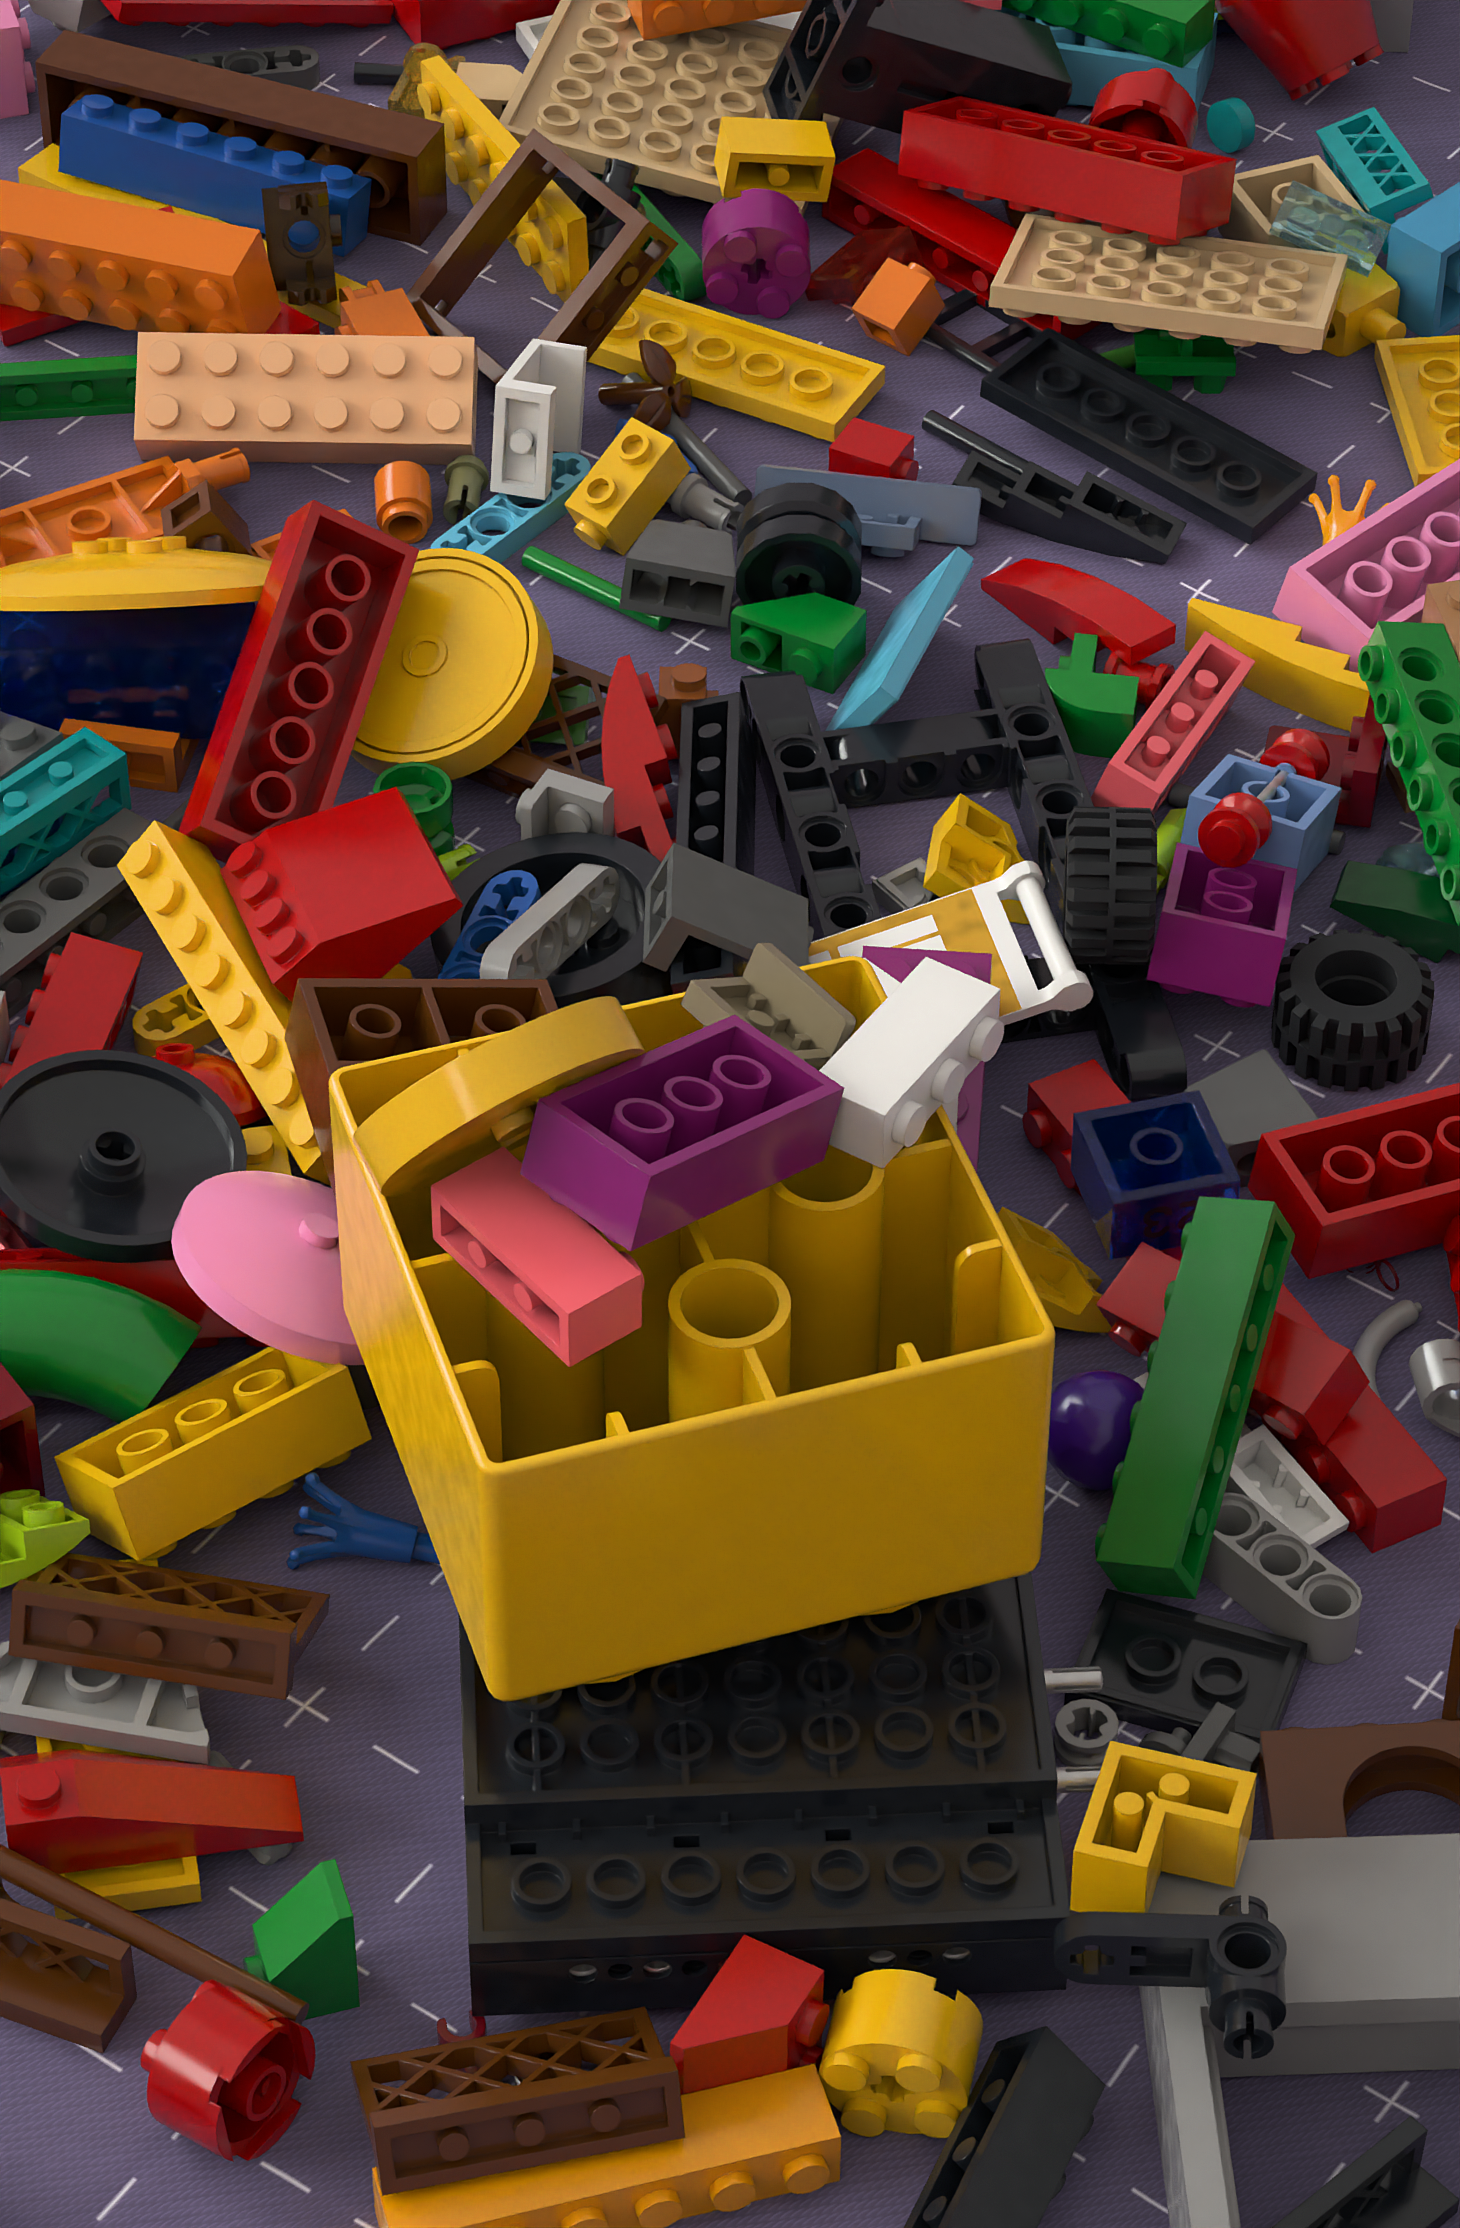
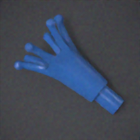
M309 1473L305 1477L306 1482L302 1486L303 1491L335 1515L324 1514L312 1510L311 1507L302 1506L299 1510L301 1519H308L326 1526H315L298 1522L294 1525L293 1532L299 1536H320L332 1541L291 1550L289 1553L290 1557L286 1561L288 1568L294 1570L300 1564L316 1560L352 1556L410 1563L412 1558L440 1564L429 1534L418 1532V1526L358 1507L324 1485L316 1473Z

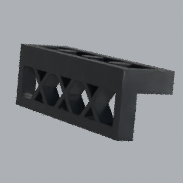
M1410 2116L1272 2228H1439L1457 2213L1460 2199L1420 2166L1428 2130Z

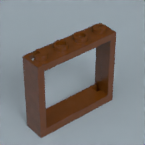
M533 128L406 295L419 318L439 336L468 337L448 320L446 316L560 170L626 223L537 338L587 347V363L678 243ZM650 236L653 237L654 240L647 249L642 251L641 248ZM476 343L478 369L497 384L508 370Z

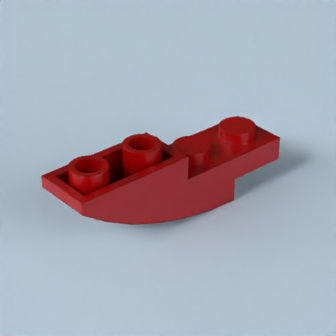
M629 654L618 658L608 688L603 713L601 741L603 777L605 786L614 789V830L616 837L638 845L662 862L672 844L676 843V837L670 838L665 824V820L673 818L674 815L664 785L672 783L668 761L678 758L667 724L656 726L650 709L659 706L648 672L637 675Z

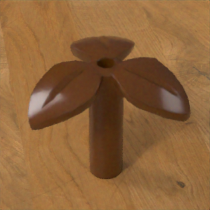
M640 340L639 350L646 374L652 380L650 382L604 383L599 388L598 397L601 404L605 406L640 404L633 418L659 432L670 424L671 406L679 417L686 418L689 416L692 404L691 384L687 377L680 379L674 384L677 367L669 352L654 341Z

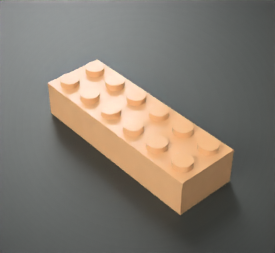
M138 332L134 442L141 460L148 461L167 455L172 461H182L188 458L191 461H200L238 447L240 452L245 455L247 462L389 464L396 461H410L424 465H448L458 456H475L478 355L475 337Z

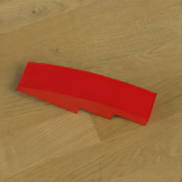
M1024 558L981 579V589L1053 645L1068 637L1074 640L1075 633L1098 635L1097 652L1108 648L1131 666L1175 643V623L1138 598L1098 577L1061 564Z

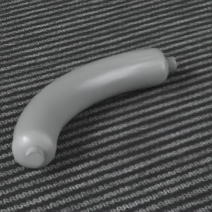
M1405 1299L1386 1309L1366 1327L1354 1347L1353 1355L1370 1381L1368 1385L1380 1399L1375 1376L1379 1356L1395 1335L1417 1322L1419 1312L1422 1311V1306L1419 1302L1413 1303Z

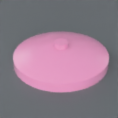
M267 1171L229 1172L209 1178L197 1185L183 1203L172 1230L171 1242L176 1263L183 1277L200 1299L234 1327L271 1347L295 1356L323 1363L365 1365L343 1306L337 1203L333 1190L310 1180Z

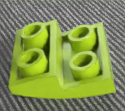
M22 1489L0 1494V1589L39 1572L72 1550L91 1533L89 1519L65 1508L63 1502L51 1501L40 1496V1491Z

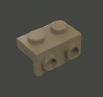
M772 943L756 944L742 977L691 980L681 1002V1005L703 1024V1028L735 1014L817 1070H820L845 1044L856 1024L855 1017Z

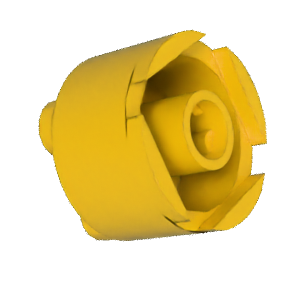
M881 1969L865 1972L854 1978L852 1989L846 1993L842 1989L836 1996L818 2075L820 2076L827 2099L842 2112L840 2121L844 2128L854 2134L865 2137L878 2136L884 2130L905 2134H924L933 2138H948L963 2108L967 2107L984 2028L982 2016L970 1998L957 1990L954 2001L946 1995L934 1991L936 1978L923 1973L901 1969Z

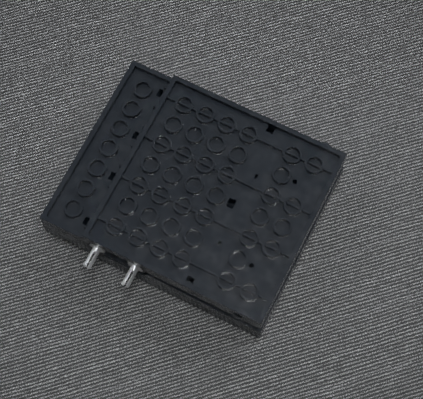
M1031 1571L1021 1576L920 1600L893 1613L856 1616L646 1668L616 1682L582 1684L513 1702L496 1699L488 1691L458 1612L468 1946L472 2017L628 2010L639 2007H646V2009L695 2007L744 1934L824 1970L823 2001L836 2000V1996L841 1989L844 1993L852 1989L855 1977L865 1972L881 1969L909 1970L936 1978L934 1991L943 1995H956L957 1990L963 1994L1066 1990L1067 1978L1061 1975L1054 1965L1053 1934L1056 1926L1063 1919L1071 1915L1057 1793L1093 1792L1102 1766L1056 1768L1047 1694L1100 1692L1103 1686V1675L1099 1666L1044 1669Z

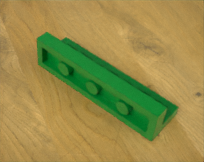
M137 355L0 363V422L135 413Z

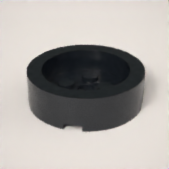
M570 832L547 834L514 842L499 848L472 863L452 880V884L464 906L430 935L438 973L440 974L485 886L491 879L500 873L510 870H522L531 873L536 878L541 895L544 896L577 865L587 863L614 868L619 876L620 895L617 908L611 919L574 952L575 955L567 958L546 978L558 1009L604 996L616 997L620 1005L623 1006L673 995L670 984L671 964L665 972L643 963L645 890L661 862L647 850L634 843L596 833ZM493 940L484 942L475 952L484 954L485 949Z

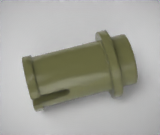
M473 455L456 457L448 464L444 476L448 490L446 501L443 505V516L453 525L456 524L458 509H463V520L479 508L481 492L486 489L489 483L488 470L484 463Z

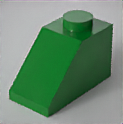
M336 1859L320 1862L252 1925L255 1955L243 1958L245 1971L309 2003V2010L305 2020L360 2007L354 1917Z

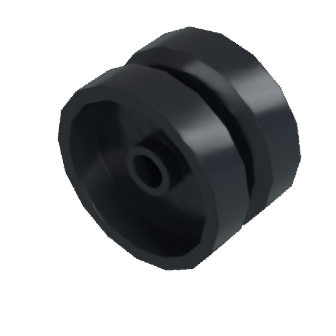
M790 482L765 489L749 501L737 521L736 593L742 604L748 605L816 592L854 606L861 594L862 523L853 505L835 490L815 483Z

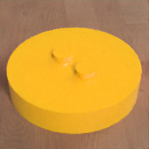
M435 548L419 551L351 751L353 758L365 768L380 775L384 770L397 764L408 762L428 763L441 768L450 777V780H454L476 772L498 759L514 746L529 729L541 710L549 690L553 671V646L547 623L540 610L519 580L508 569L487 556L468 550Z
M604 996L581 1001L520 1025L430 1073L369 1116L357 1128L352 1140L381 1195L397 1196L431 1186L503 1146L510 1151L526 1144L529 1139L538 1099L646 1053L616 997Z

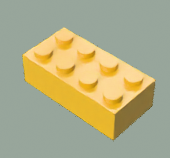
M270 1346L60 1453L54 1458L74 1512L89 1519L90 1534L140 1561L156 1559L170 1553L176 1548L178 1540L199 1529H211L226 1524L235 1517L237 1509L258 1498H271L285 1493L294 1485L295 1479L316 1468H328L344 1462L350 1457L352 1449L371 1440L372 1437L347 1366L340 1363L330 1364L305 1359Z

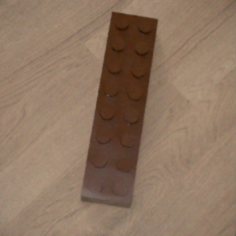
M64 30L35 61L44 149L52 143L60 146L61 114L85 95L98 94L111 98L114 103L133 109H152L160 113L163 118L180 123H199L206 126L209 131L228 137L250 138L258 146L278 152H297L303 155L305 160L326 166H344L351 169L353 174L372 179L367 233L421 246L448 212L444 123L69 30Z

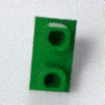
M1145 329L1140 332H1134L1133 344L1136 375L1166 391L1172 390L1173 376H1193L1194 390L1201 394H1220L1224 389L1227 376H1235L1236 374L1234 345L1226 343L1222 337L1201 335L1196 339H1180L1171 336L1168 330Z

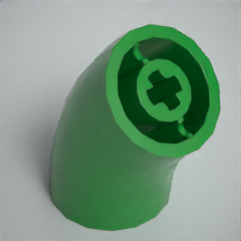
M0 1270L1 1364L27 1396L44 1397L73 1403L104 1415L118 1424L146 1409L202 1329L197 1323L157 1300L135 1290L94 1277L53 1270Z

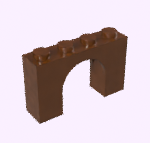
M1433 1719L1417 1723L1380 1725L1361 1723L1344 1727H1288L1282 1730L1260 1731L1258 1776L1266 1839L1347 1837L1346 1823L1359 1807L1375 1797L1395 1791L1415 1790L1443 1796L1460 1806V1720Z

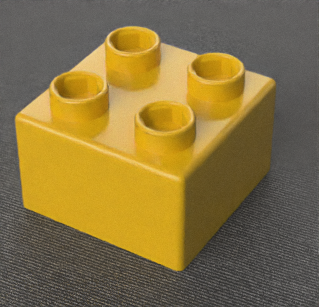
M846 956L799 967L855 1017L856 1024L851 1036L888 998L873 967L867 960L861 957ZM686 992L621 1006L646 1053L703 1028V1024L681 1005ZM508 1031L345 1066L337 1069L330 1076L328 1085L344 1311L485 1684L494 1698L505 1702H513L582 1684L616 1682L646 1668L856 1616L893 1613L920 1600L1021 1576L1035 1569L1040 1560L1042 1550L1055 1330L942 1104L926 1121L918 1140L910 1147L903 1146L883 1169L828 1144L824 1161L631 1252L623 1246L610 1241L602 1231L594 1226L596 1232L618 1252L624 1251L628 1253L641 1269L645 1282V1287L642 1291V1327L569 1368L433 1239L431 1186L397 1196L381 1195L352 1140L357 1128L369 1116L402 1091L452 1060ZM527 1143L509 1151L521 1163H523Z

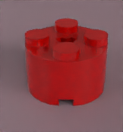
M1152 68L1148 71L1125 73L1108 82L1097 95L1088 125L1192 149L1198 129V113L1189 93L1179 83L1174 81L1170 72L1162 68Z
M213 1979L205 1981L195 1992L192 2001L178 2014L168 2030L160 2029L152 2034L142 2051L141 2067L149 2072L147 2083L149 2110L156 2121L226 2160L233 2161V2156L236 2155L247 2161L258 2158L282 2137L295 2119L302 2103L292 2098L300 2075L311 2080L315 2067L316 2049L311 2032L303 2025L231 1986H226Z

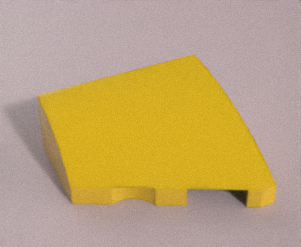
M960 793L933 826L923 887L942 898L995 880L1002 876L1012 865L1025 861L1017 850L1016 845L1018 842L1010 824ZM1001 900L1009 922L1030 925L1019 900Z
M1002 1206L997 1215L1053 1326L1074 1331L1108 1333L1112 1327L1096 1305L1102 1297V1294L1096 1292L1103 1280L1090 1267L1075 1257L1071 1249L1052 1231Z

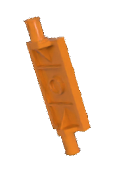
M238 447L194 463L189 458L173 463L167 455L0 510V568L14 563L73 553L72 542L97 541L98 538L132 537V540H151L152 537H164L161 509L206 479L217 491L239 483L249 482L250 468L247 459ZM206 535L202 538H208L214 535Z

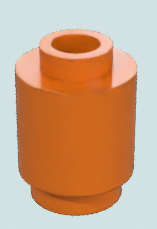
M396 461L382 467L374 478L376 522L383 533L407 544H413L424 538L433 521L430 476L425 468L414 462Z

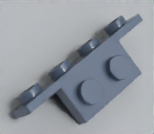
M767 464L760 465L756 471L754 498L765 489L787 482L815 483L838 492L853 505L862 523L861 545L871 546L870 553L874 555L901 557L904 556V550L913 551L919 540L972 546L978 539L982 491L979 488Z

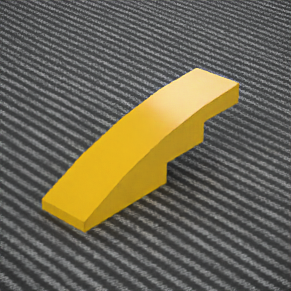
M1191 598L1187 610L1184 648L1186 651L1190 652L1203 633L1207 631L1256 661L1243 684L1244 687L1276 704L1351 732L1354 716L1365 717L1370 692L1366 682L1361 680L1359 673L1349 671L1351 655L1302 643L1301 626Z

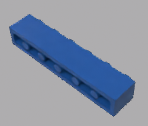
M85 95L61 114L58 172L198 214L218 218L238 226L258 229L262 233H265L261 188L327 182L329 214H340L343 246L332 247L333 254L345 257L367 237L372 179L353 174L352 170L347 167L322 165L305 160L304 156L297 152H278L258 146L250 138L228 137L211 132L206 126L199 123H180L163 118L160 113L152 109H133L119 105L104 95ZM309 221L296 222L288 232V236L293 242L302 245L312 243L319 234L315 224Z

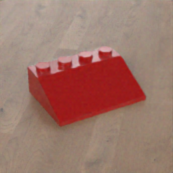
M397 787L266 829L252 842L248 841L238 846L230 855L227 864L220 869V873L272 984L291 1002H293L298 978L381 979L464 906L405 795Z

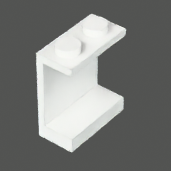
M533 338L496 384L490 491L545 500L551 492L553 451L580 453L587 347Z

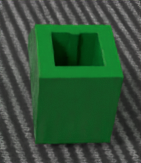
M816 592L737 606L731 612V658L768 672L794 670L796 675H803L806 685L834 694L866 655L867 610Z

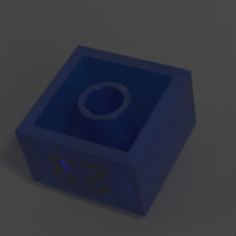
M1199 1090L1073 1114L1071 1172L1109 1260L1132 1256L1141 1242L1157 1250L1180 1247L1183 1229L1189 1221L1193 1220L1199 1196L1239 1199L1240 1177Z

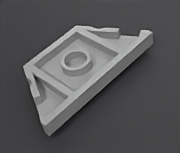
M9 1641L0 1644V1730L209 1765L211 1759L210 1738L208 1730L204 1726L196 1686L8 1656Z

